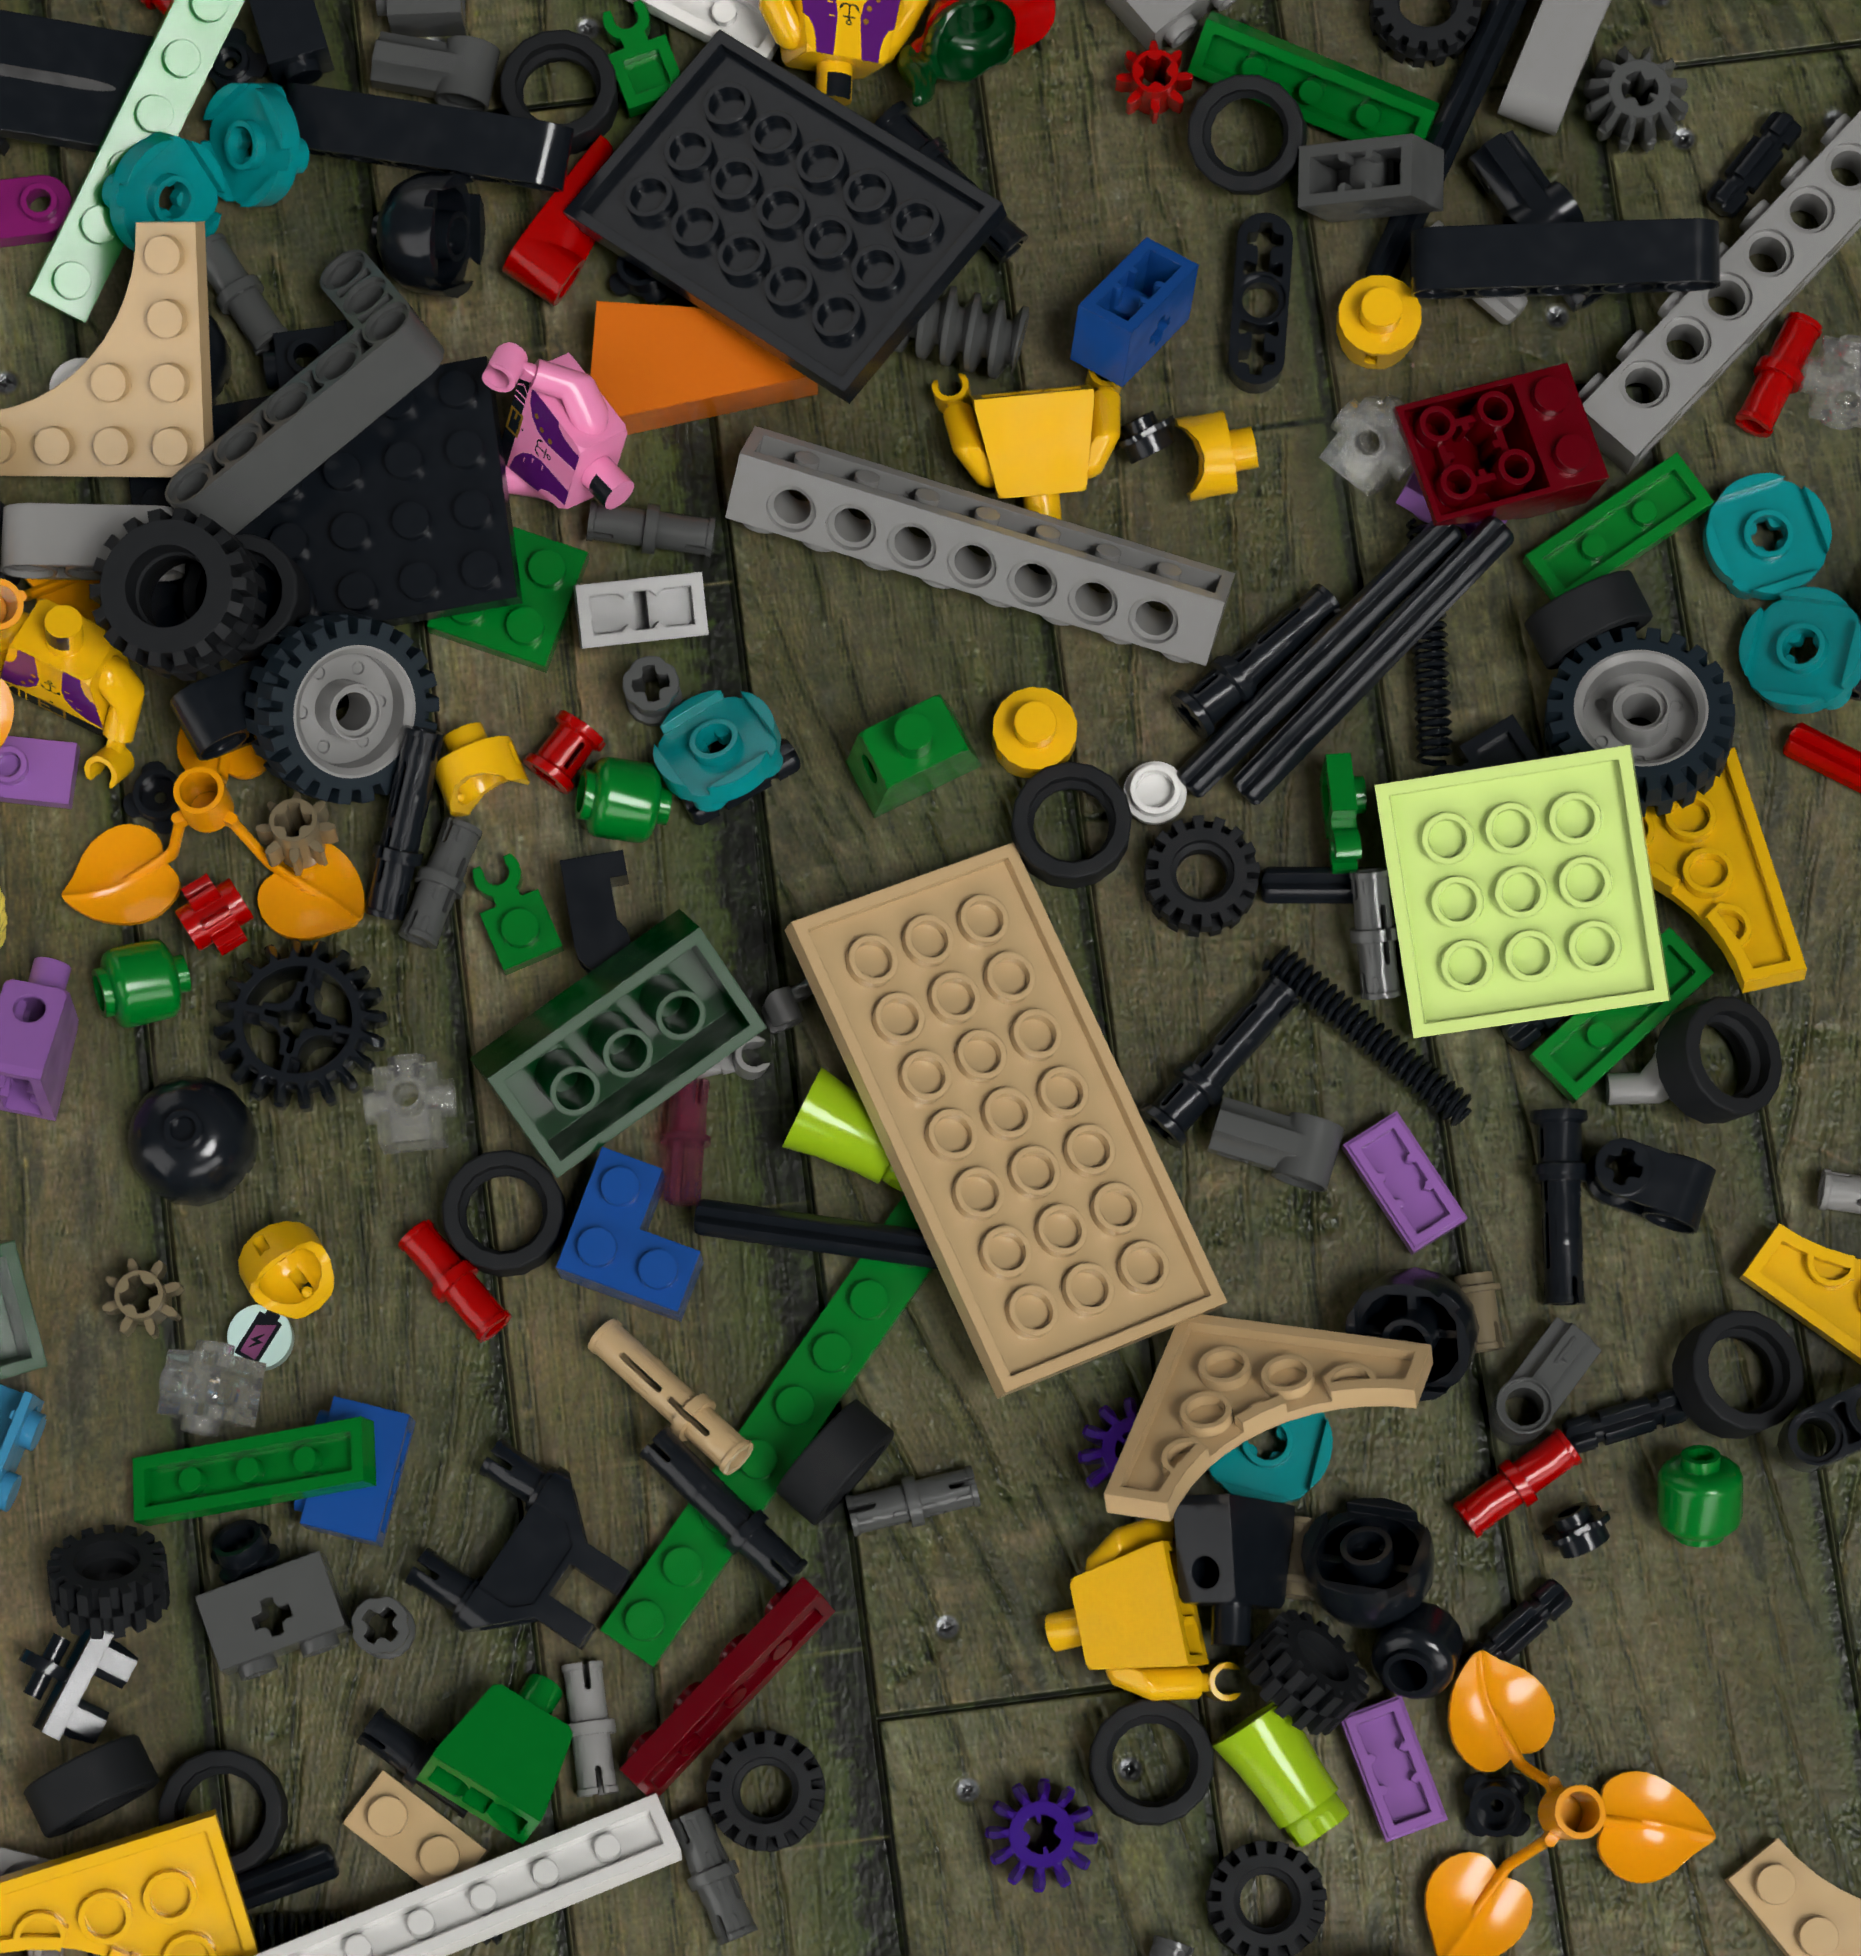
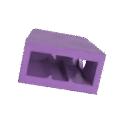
M37 957L33 961L28 982L9 979L3 985L0 994V1110L56 1121L79 1022L70 992L66 991L71 967L60 960Z

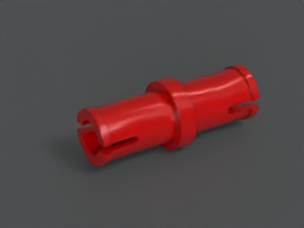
M1789 312L1786 314L1785 322L1769 354L1760 357L1753 372L1756 380L1741 410L1735 416V423L1742 430L1753 436L1761 438L1771 436L1774 430L1773 427L1789 395L1798 392L1804 380L1801 371L1816 340L1820 338L1823 332L1821 331L1822 326L1820 323L1806 314L1800 312Z
M430 1219L414 1226L399 1241V1249L408 1255L433 1285L431 1294L439 1303L447 1301L475 1334V1338L479 1343L492 1338L510 1321L512 1316L508 1310H505L476 1277L479 1271L478 1268L467 1259L462 1260L435 1229Z
M1557 1428L1550 1436L1513 1463L1508 1458L1497 1466L1498 1474L1461 1501H1456L1452 1505L1468 1529L1478 1538L1483 1535L1482 1533L1522 1503L1527 1508L1538 1500L1537 1492L1574 1465H1579L1582 1459L1567 1437Z

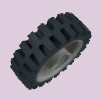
M330 611L322 612V617L309 615L299 619V628L287 626L277 634L282 641L279 645L268 643L261 653L268 660L265 667L254 666L249 678L258 682L256 692L246 691L245 705L254 709V715L245 717L247 731L257 736V739L251 742L256 755L266 760L263 766L273 776L281 779L283 784L315 799L351 805V801L362 804L374 801L375 793L385 796L390 794L400 757L405 725L437 730L438 723L428 720L429 712L439 711V697L429 693L430 688L437 686L434 672L423 668L429 662L422 650L411 646L414 641L405 633L372 617L349 612ZM347 695L349 699L348 711L338 721L336 717L337 705L341 698Z
M1635 627L1621 628L1619 639L1615 641L1609 631L1596 636L1593 648L1586 642L1578 646L1574 650L1573 659L1571 660L1566 657L1558 668L1557 677H1553L1545 708L1544 739L1546 751H1550V757L1631 745L1642 817H1645L1648 806H1654L1657 816L1671 813L1673 802L1677 801L1681 808H1684L1694 802L1697 791L1704 795L1713 786L1715 776L1720 777L1726 765L1735 728V704H1733V691L1730 682H1723L1724 671L1717 661L1707 665V651L1698 644L1690 651H1687L1686 638L1676 633L1672 634L1668 643L1661 641V629L1647 627L1645 638L1636 637ZM1631 718H1643L1648 720L1652 724L1646 726H1637L1631 724L1627 720Z

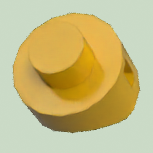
M1371 275L1356 281L1345 291L1336 316V333L1342 351L1354 364L1367 369H1387L1404 358L1415 343L1422 323L1421 305L1418 298L1411 295V288L1391 276Z
M1223 410L1197 416L1190 415L1175 418V426L1182 429L1193 441L1198 455V475L1192 489L1187 493L1188 500L1192 502L1213 496L1236 494L1238 491L1236 472L1258 468L1257 449L1252 427L1229 430Z
M1027 687L1013 692L1001 702L994 715L992 747L997 761L1008 773L1014 776L1031 778L1045 767L1068 762L1075 750L1077 720L1073 709L1060 694L1047 688Z
M481 722L463 725L445 735L443 742L448 755L438 761L435 779L452 816L463 817L470 815L484 794L500 784L514 781L529 785L530 781L515 745L509 736L488 738Z
M292 1221L270 1224L254 1233L242 1248L238 1259L239 1275L254 1301L267 1310L285 1317L299 1319L321 1308L331 1296L334 1289L331 1259L314 1230L305 1224ZM308 1282H309L310 1285L312 1286V1287L305 1286V1287L302 1288V1286L306 1285Z

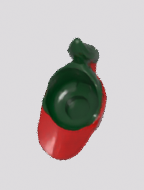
M937 0L928 16L924 34L915 39L910 45L902 48L897 60L900 75L907 87L912 91V104L915 107H921L930 102L935 93L937 79L969 82L981 76L993 66L1007 63L1013 55L1040 41L1049 32L1054 23L1056 14L1055 0Z

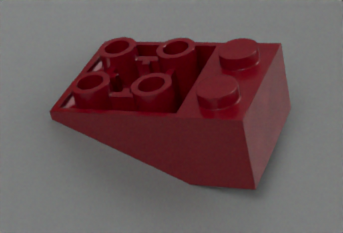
M1568 363L1396 406L1393 409L1434 526L1482 522L1491 515L1499 520L1532 518L1585 504L1609 478Z

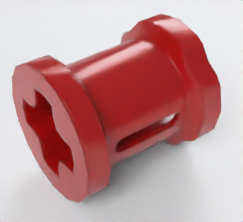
M560 710L555 717L558 725L536 754L528 753L523 763L545 783L559 792L569 795L574 788L573 777L593 751L601 752L606 743L588 724L573 714Z

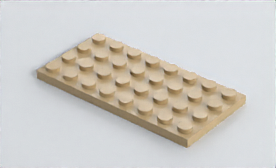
M1014 842L792 921L784 931L997 1399L1159 1334L1197 1316L1218 1310L1227 1303Z

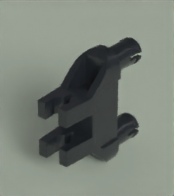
M502 1438L493 1447L491 1452L494 1453V1456L513 1467L512 1470L505 1469L487 1457L479 1470V1474L483 1477H488L527 1503L525 1506L526 1515L485 1576L482 1577L480 1575L475 1580L437 1555L429 1547L417 1561L437 1574L439 1579L434 1580L413 1566L405 1583L409 1586H414L453 1612L451 1620L455 1622L454 1627L462 1632L485 1631L540 1622L577 1648L583 1650L597 1628L554 1598L574 1569L617 1597L632 1577V1574H630L629 1570L588 1544L570 1472L562 1466L558 1469L553 1466L547 1470L509 1445L508 1441Z

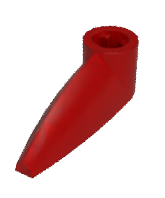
M601 134L567 175L564 191L553 193L521 235L502 268L504 274L552 306H556L570 290L595 243V240L581 232L565 216L563 211L613 154L612 145Z

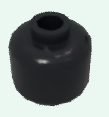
M1422 1601L1415 1611L1389 1626L1379 1628L1371 1655L1375 1676L1385 1688L1398 1696L1416 1700L1428 1699L1442 1693L1453 1680L1461 1657L1464 1641L1460 1626L1449 1612L1435 1604Z

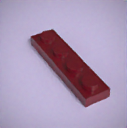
M803 1576L793 1587L787 1586L782 1592H777L768 1602L764 1610L765 1616L748 1634H740L726 1645L720 1654L719 1665L702 1682H694L682 1691L673 1705L674 1712L659 1728L645 1732L633 1743L627 1754L628 1760L619 1770L646 1796L656 1793L659 1798L834 1614L835 1610Z

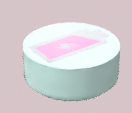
M260 1304L251 1305L239 1311L232 1319L227 1332V1342L232 1355L243 1366L255 1371L272 1370L284 1363L292 1352L295 1340L293 1327L287 1317L269 1311Z

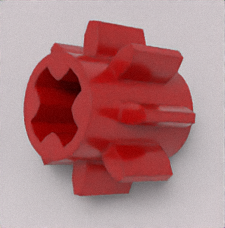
M1153 40L1149 45V50L1142 52L1140 55L1129 50L1125 53L1124 65L1130 73L1116 75L1115 90L1130 92L1126 103V113L1128 115L1139 110L1144 114L1150 115L1152 124H1157L1159 114L1166 112L1169 108L1178 114L1183 111L1184 99L1178 91L1192 89L1193 74L1179 72L1183 53L1180 49L1170 54L1158 49L1156 40ZM1144 78L1151 82L1149 86L1143 84ZM1159 78L1165 80L1164 86L1157 82Z
M205 873L181 888L188 903L176 909L175 913L199 951L214 943L223 956L248 941L240 927L254 919L230 878L214 886L208 874Z

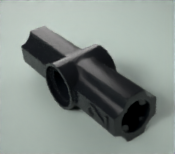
M1513 130L1493 137L1484 143L1475 154L1469 157L1467 166L1503 214V224L1584 222L1582 212L1571 193L1560 182L1553 181L1551 183ZM1604 294L1562 295L1573 312L1587 308L1604 296Z

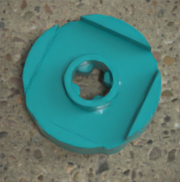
M230 83L218 90L209 101L203 121L212 120L210 140H201L200 144L205 146L215 156L222 169L225 180V194L218 192V196L226 202L236 201L241 205L239 207H268L279 202L290 190L296 174L303 173L309 163L308 145L300 137L295 114L286 99L283 88L277 83ZM253 142V150L250 156L248 153V148Z
M155 132L136 143L123 156L115 173L109 175L104 181L102 199L110 209L111 223L117 236L129 249L135 252L136 222L205 221V237L215 234L222 216L221 213L215 212L218 203V192L225 194V180L217 159L205 146L165 132ZM174 185L175 189L169 196L173 205L169 210L160 207L159 199L165 186L170 187Z
M1774 473L1752 474L1730 484L1710 509L1703 532L1704 553L1713 573L1720 581L1726 584L1729 592L1735 597L1741 599L1779 600L1781 599L1779 594L1789 589L1807 587L1821 570L1832 539L1831 522L1821 500L1806 486L1801 489L1796 484L1785 481V476ZM1765 522L1770 531L1780 529L1783 538L1775 544V551H1766L1763 546H1756L1751 538L1757 533L1756 524Z
M1797 587L1779 594L1781 600L1772 603L1765 611L1760 607L1750 617L1740 639L1739 661L1751 687L1770 706L1787 713L1809 714L1822 709L1835 710L1842 707L1849 701L1852 689L1861 679L1860 617L1838 594L1823 588ZM1805 637H1813V644L1818 649L1816 655L1807 662L1798 664L1797 659L1789 655L1791 648L1801 647Z
M721 690L700 693L674 708L660 726L663 737L659 742L658 748L654 744L653 758L662 780L673 794L681 799L692 801L700 811L711 812L721 809L728 801L749 793L765 779L776 775L783 765V757L780 752L781 734L772 712L763 700L752 693L740 691L743 698H724ZM717 740L722 745L728 744L723 750L716 753H710L708 748L712 742Z
M1324 1412L1276 1426V1438L1285 1441V1449L1283 1453L1278 1451L1272 1452L1269 1460L1257 1457V1447L1249 1444L1247 1440L1225 1454L1207 1469L1209 1477L1226 1494L1284 1504L1299 1501L1320 1481L1329 1465L1333 1449V1435L1328 1418L1326 1419Z

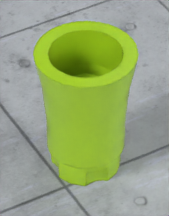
M821 1067L782 1147L820 1158L859 1174L877 1184L882 1179L884 1183L903 1192L858 1092Z
M1271 1701L1233 1726L1211 1745L1246 1783L1264 1806L1278 1829L1285 1828L1296 1847H1303L1338 1825L1350 1813L1335 1793L1339 1788L1321 1763L1304 1730H1299L1292 1726V1717L1289 1715L1282 1719L1274 1711L1278 1706Z

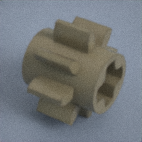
M294 792L291 799H286L279 804L271 801L267 803L270 812L269 824L257 825L256 832L260 843L268 845L265 854L269 865L275 867L283 861L286 865L293 868L296 876H301L303 869L312 867L317 863L326 866L328 861L325 855V844H333L339 841L335 824L327 822L330 815L326 802L321 800L312 806L301 798L299 792Z
M130 1258L127 1264L129 1272L121 1277L120 1280L111 1276L106 1277L105 1281L115 1290V1300L105 1303L102 1309L107 1315H118L120 1313L125 1315L120 1324V1332L123 1335L129 1337L134 1333L137 1325L145 1327L153 1339H158L160 1332L158 1324L162 1323L167 1317L174 1321H180L182 1318L172 1307V1297L182 1294L185 1291L184 1286L180 1282H170L165 1285L161 1282L167 1272V1266L162 1261L158 1260L153 1264L150 1272L142 1270L140 1265L133 1258ZM142 1285H146L153 1293H158V1295L149 1299L150 1310L144 1313L133 1304H129V1302L135 1301L138 1298L137 1288Z

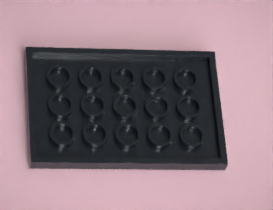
M720 29L563 211L565 216L581 232L849 404L1007 216L1003 203Z
M486 356L440 364L427 379L236 534H252L272 541L301 567L309 585L310 611L308 616L322 617V612L330 611L349 612L372 617L391 626L523 603L496 392L482 381V374L489 363V359ZM270 396L212 406L214 442ZM129 477L132 505L171 507L166 501L165 491L172 477ZM185 563V576L191 563ZM259 564L260 566L255 569V572L265 579L267 592L258 594V599L266 604L267 607L265 619H253L251 626L256 630L264 627L276 614L282 598V588L276 574L262 564ZM185 576L180 580L161 581L156 584L151 598V612L157 627H173L187 621L182 605V584Z

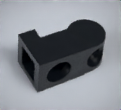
M623 850L560 860L574 947L579 963L587 973H590L631 943L627 929L617 920L612 887L629 885Z

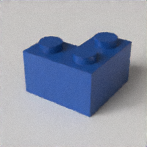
M602 1147L557 1262L556 1269L561 1279L682 1322L704 1261L701 1251L647 1232L666 1184L662 1168Z

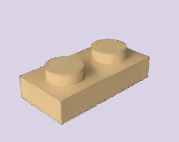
M384 1770L343 1822L346 1827L424 1887L479 1865L489 1852Z

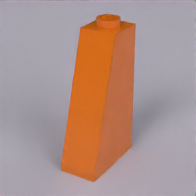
M596 301L590 376L595 380L601 394L625 423L627 435L818 395V383L699 307Z

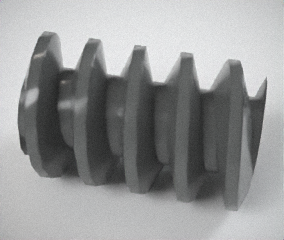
M951 285L941 300L934 302L894 351L903 352L912 338H915L917 358L926 359L935 346L939 345L941 365L950 366L961 351L963 352V365L966 372H975L983 359L986 358L989 378L998 379L1008 365L1011 366V375H1013L1028 326L1029 307L1023 305L1013 320H1008L1006 318L1005 300L998 299L988 314L983 313L981 293L974 292L967 304L962 307L958 304L957 286Z

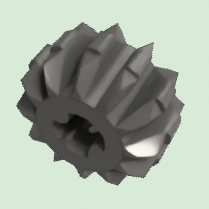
M1626 46L1618 50L1615 63L1605 58L1601 59L1596 64L1594 70L1597 78L1587 80L1584 87L1583 95L1591 101L1584 110L1585 121L1601 122L1596 133L1598 141L1606 140L1613 134L1620 137L1618 149L1621 154L1628 151L1632 140H1637L1646 154L1654 149L1656 136L1666 141L1671 140L1678 129L1675 122L1684 120L1688 112L1689 106L1687 102L1681 99L1688 88L1687 79L1670 77L1676 65L1673 58L1664 60L1659 65L1653 63L1654 51L1651 46L1644 48L1640 59H1635ZM1626 94H1633V97L1625 98ZM1647 101L1645 106H1639L1638 102Z

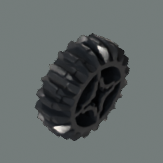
M292 939L288 946V958L281 959L275 946L272 944L267 945L264 950L270 962L268 965L260 969L255 960L248 957L242 962V965L251 978L246 983L237 977L230 976L225 984L233 994L238 996L237 1001L228 999L218 1000L216 1010L223 1016L232 1018L233 1021L219 1023L214 1026L213 1031L217 1039L233 1041L224 1046L218 1052V1055L224 1064L240 1062L231 1074L234 1082L237 1085H242L255 1078L250 1090V1095L253 1099L260 1102L275 1088L273 1099L274 1105L278 1110H286L293 1093H297L301 1110L303 1112H311L314 1106L313 1093L321 1091L327 1105L332 1107L338 1103V1097L332 1088L333 1086L343 1082L346 1089L352 1094L360 1090L358 1082L351 1074L355 1068L366 1074H374L377 1066L368 1056L364 1055V1051H384L387 1043L383 1037L371 1033L369 1030L387 1026L389 1021L385 1012L368 1010L378 1005L384 997L379 987L362 989L371 977L369 970L365 966L356 967L347 973L352 960L349 952L341 950L327 963L329 953L325 942L317 941L312 948L310 957H305L301 941L299 939ZM303 979L302 982L297 981L293 995L286 1001L281 1003L263 1002L262 1006H259L263 998L277 986L288 981ZM323 981L338 988L349 999L352 1010L351 1027L341 1025L336 1018L328 1017L321 1013L323 997L320 991ZM303 1013H307L314 1026L319 1025L320 1028L303 1029L299 1038H296L295 1043H293L294 1034L288 1025L283 1026L282 1023L288 1024L289 1021L294 1023L300 1022ZM251 1024L261 1026L267 1033L275 1034L281 1038L279 1054L282 1060L279 1070L268 1066L256 1056L251 1041ZM340 1045L344 1046L341 1052L328 1064L313 1071L299 1073L300 1069H305L309 1056L315 1050L323 1047L339 1049Z

